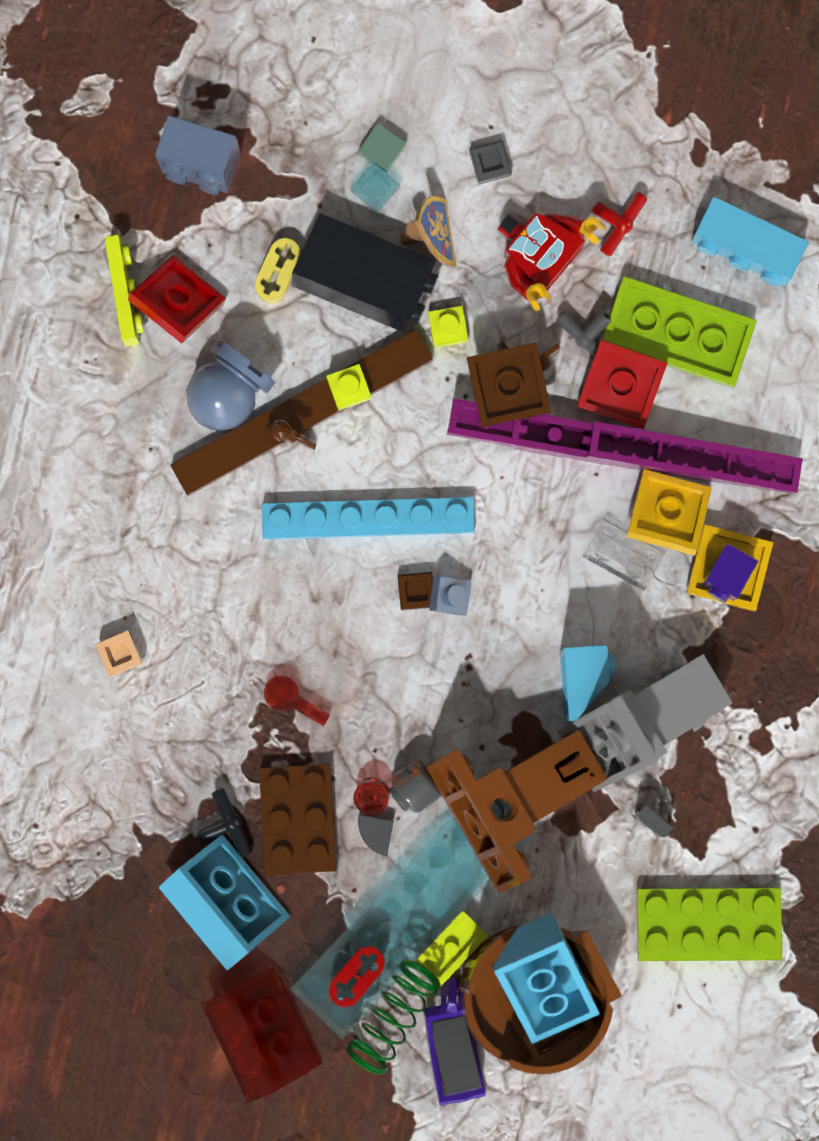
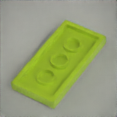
M623 276L610 314L611 322L606 327L602 339L667 361V367L734 389L757 320Z
M779 887L636 888L638 961L782 960L781 888Z

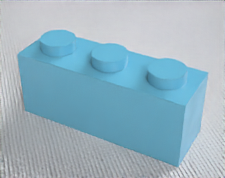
M714 196L692 239V242L697 244V249L702 253L713 257L716 254L729 259L728 263L732 267L745 272L750 269L760 274L762 281L779 287L780 284L787 286L809 243L807 240Z

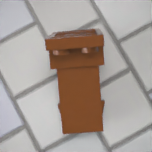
M575 731L505 772L499 767L477 780L473 775L474 768L471 761L466 755H461L459 749L452 751L426 767L497 893L518 886L532 878L528 871L530 866L527 858L521 851L516 850L514 844L537 831L534 823L607 779L580 731ZM577 752L578 756L573 758L571 754ZM561 761V764L555 768V764ZM586 767L587 771L582 773L580 769ZM570 776L569 781L565 783L562 781V778Z

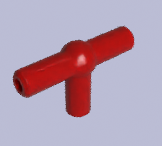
M636 192L622 215L600 201L596 202L593 206L592 213L614 226L600 248V251L606 256H612L625 234L632 230L634 220L647 202V197L644 194Z

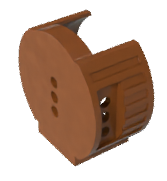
M519 926L499 931L477 947L468 959L461 975L459 989L462 992L463 1014L471 1034L483 1049L497 1058L499 1064L521 1072L553 1074L578 1065L595 1051L605 1037L613 1013L610 1003L622 997L588 931L571 932L561 928L588 983L599 1015L533 1044L515 1010L512 1008V1004L493 969V965Z

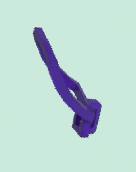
M450 976L442 985L441 1005L429 1007L423 1011L429 1056L439 1106L462 1103L486 1095L476 1040L469 1028L468 1032L482 1087L451 1096L443 1094L433 1041L432 1021L464 1015L462 992L459 989L460 981H458V976Z

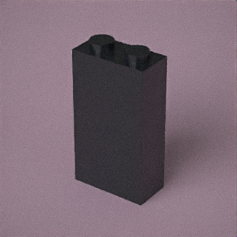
M319 213L293 269L291 286L408 334L412 323L419 324L426 307L421 302L425 293L432 295L439 275L434 274L436 260Z

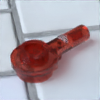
M276 676L270 679L265 686L264 698L272 709L286 711L293 708L323 727L328 721L330 714L302 698L296 682L291 678Z

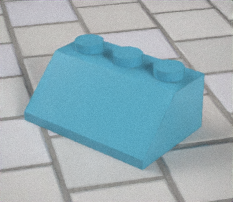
M223 835L191 858L158 887L226 970H229L291 917Z
M553 912L519 926L493 965V969L532 1044L599 1015L588 983Z

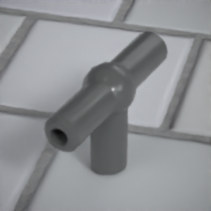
M562 312L556 319V322L575 339L578 347L586 349L594 357L599 345L595 338L611 322V317L606 312H600L586 329L566 312Z

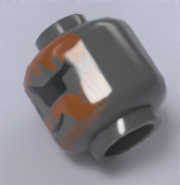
M420 760L411 761L393 774L391 778L392 787L389 788V791L396 803L405 812L410 809L412 812L419 813L442 796L427 771V766Z

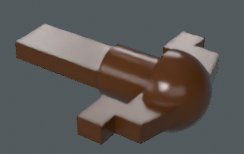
M277 420L273 424L267 423L265 427L278 441L297 442L310 449L315 450L316 444L305 439L306 436L304 434L298 433L297 430L291 428L289 422L285 420Z

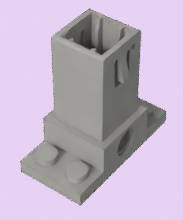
M704 654L683 666L661 672V679L633 695L629 689L557 731L561 739L575 731H580L607 777L606 781L592 788L593 793L659 760L658 758L668 753L664 747L665 744L692 728L694 732L699 730L711 716L733 703ZM574 752L571 755L575 758L578 756V753ZM584 767L580 770L582 773H585L587 768Z

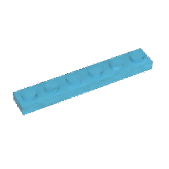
M473 497L262 503L263 540L474 534Z

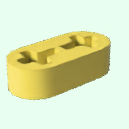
M282 238L273 243L257 275L255 290L258 297L265 303L273 304L281 301L291 285L292 272L301 254L300 247L292 239ZM287 247L291 248V254L295 258L293 260L287 259L282 269L278 268L280 263V257L277 254L278 250L284 252ZM276 273L279 275L276 284L280 290L278 292L272 291L270 295H267L262 284L263 282L270 283Z

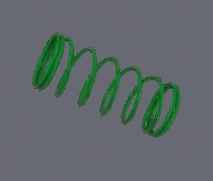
M411 960L401 961L399 964L401 972L416 985L433 991V993L418 991L412 984L400 976L392 975V979L406 990L417 994L422 1000L424 1007L420 1010L409 1008L402 1000L387 991H382V995L389 1002L407 1010L413 1018V1024L410 1026L399 1024L382 1009L372 1007V1011L376 1016L400 1029L403 1034V1040L400 1042L391 1041L374 1026L368 1023L361 1024L367 1033L390 1045L393 1050L392 1057H381L370 1046L358 1039H352V1043H349L346 1048L350 1058L371 1073L378 1075L386 1073L388 1070L386 1061L393 1060L396 1057L393 1044H403L407 1040L403 1028H413L417 1024L413 1012L419 1013L427 1009L423 996L436 995L441 987L439 979L432 972ZM407 967L423 974L431 984L414 975ZM368 1028L372 1029L373 1031H375V1032L378 1033L379 1035H377V1034H375L374 1032L370 1031ZM352 1048L372 1057L383 1069L364 1061Z

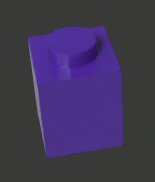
M726 544L722 547L702 584L709 588L707 593L715 599L726 603L727 599L735 601L745 587L758 560Z

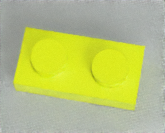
M462 910L414 962L432 972L439 979L442 986L489 935Z

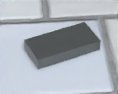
M460 1016L432 1023L433 1041L446 1096L480 1089L482 1086L465 1017Z

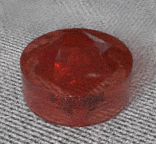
M369 777L363 779L358 783L353 795L355 806L359 811L367 815L380 814L389 803V787L378 778Z

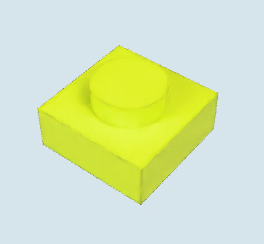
M462 306L428 312L434 348L468 342Z
M360 364L326 376L338 411L371 399Z

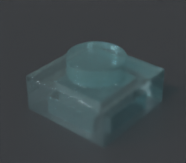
M373 162L350 189L353 194L378 213L400 188V184Z

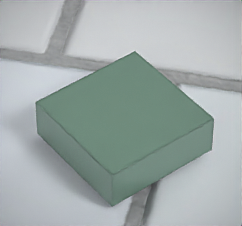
M377 123L359 148L358 154L387 173L406 147V142Z

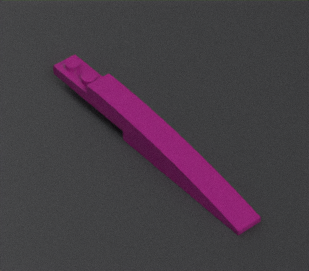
M454 398L452 400L447 435L512 446L522 451L641 471L646 469L666 475L793 494L798 493L803 458L602 422L594 421L589 423L549 415H541L481 428L476 402Z

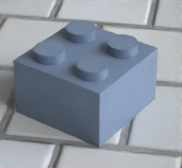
M168 115L155 157L162 173L166 174L165 178L181 185H185L186 181L198 184V188L206 193L218 195L219 191L229 194L241 152L236 136Z

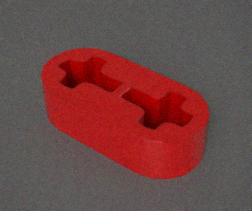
M374 946L361 947L333 978L329 986V995L334 1004L339 1007L353 1006L380 976L385 966V958L380 949ZM372 953L377 956L375 964L378 968L375 971L369 968L362 976L356 973L363 963L359 957L362 954L365 956H370ZM353 976L358 980L351 990L355 995L351 999L345 996L341 1000L337 997L339 989L336 984L338 982L346 984Z

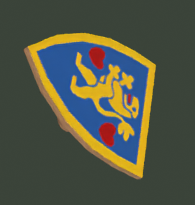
M430 196L422 201L417 210L415 221L407 224L406 231L400 233V239L404 246L424 241L430 252L439 262L454 268L456 267L447 202L442 197Z

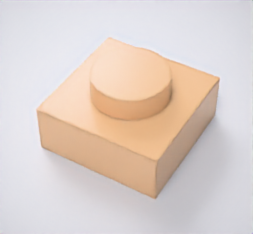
M129 630L95 644L109 677L143 664Z

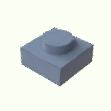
M441 575L433 576L429 611L467 616L471 581Z

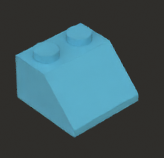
M607 645L563 648L560 651L565 723L576 721L610 682V676L616 674L614 653H608Z

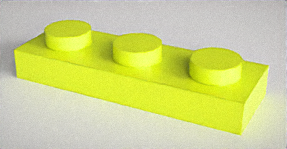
M119 235L104 237L121 339L125 346L140 344L138 334L144 333L141 313H134L133 304L128 301L130 293L136 288L135 279H129L127 266L132 265L129 244L123 245Z

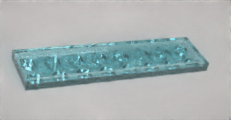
M454 816L444 824L291 987L290 990L341 1039L383 997L382 991H388L396 983L392 979V975L400 977L403 975L399 968L401 961L411 960L415 962L491 881ZM536 832L514 844L516 850H520ZM374 946L380 949L385 958V966L380 976L353 1006L339 1007L334 1004L329 995V986L333 978L361 947ZM373 953L370 956L362 954L359 958L363 963L356 973L362 976L369 968L375 971L378 968L375 964L377 956ZM352 976L346 984L338 982L336 984L339 989L337 997L341 1000L345 996L350 999L353 998L355 994L351 990L358 980Z

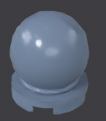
M219 339L211 350L217 356L215 358L216 362L201 366L192 375L186 388L187 405L193 418L206 428L222 431L237 428L246 421L255 407V391L259 392V390L268 393L276 382L265 372L261 373L251 366V361Z

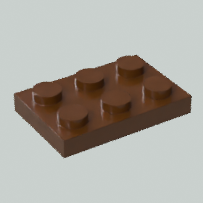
M331 764L259 768L265 876L336 872Z

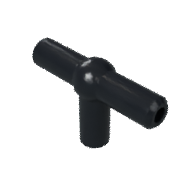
M223 788L212 792L211 795L222 819L198 831L201 842L206 843L229 832L241 857L249 855L253 849L242 828L241 817L235 813Z

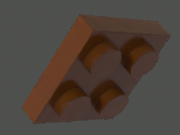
M536 342L466 357L481 428L551 413Z

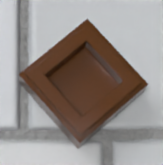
M433 572L397 575L401 611L430 608Z

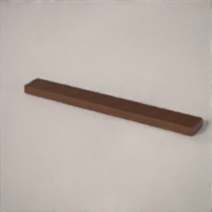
M415 329L346 368L360 364L370 395H373L433 362V358ZM326 378L170 464L186 495L190 496L286 443V440L278 441L272 436L271 432L265 428L267 423L273 424L277 420H285L298 433H304L348 408L338 411Z

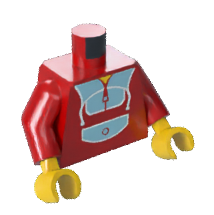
M535 213L527 224L524 225L513 215L508 214L497 230L512 241L504 253L506 259L504 268L511 288L528 300L535 311L540 310L537 300L539 298L542 299V297L547 298L548 301L551 300L548 290L583 249L585 239L582 237H586L592 244H597L599 239L592 233L596 229L606 230V227L596 217L582 219L572 215L546 213L544 215Z

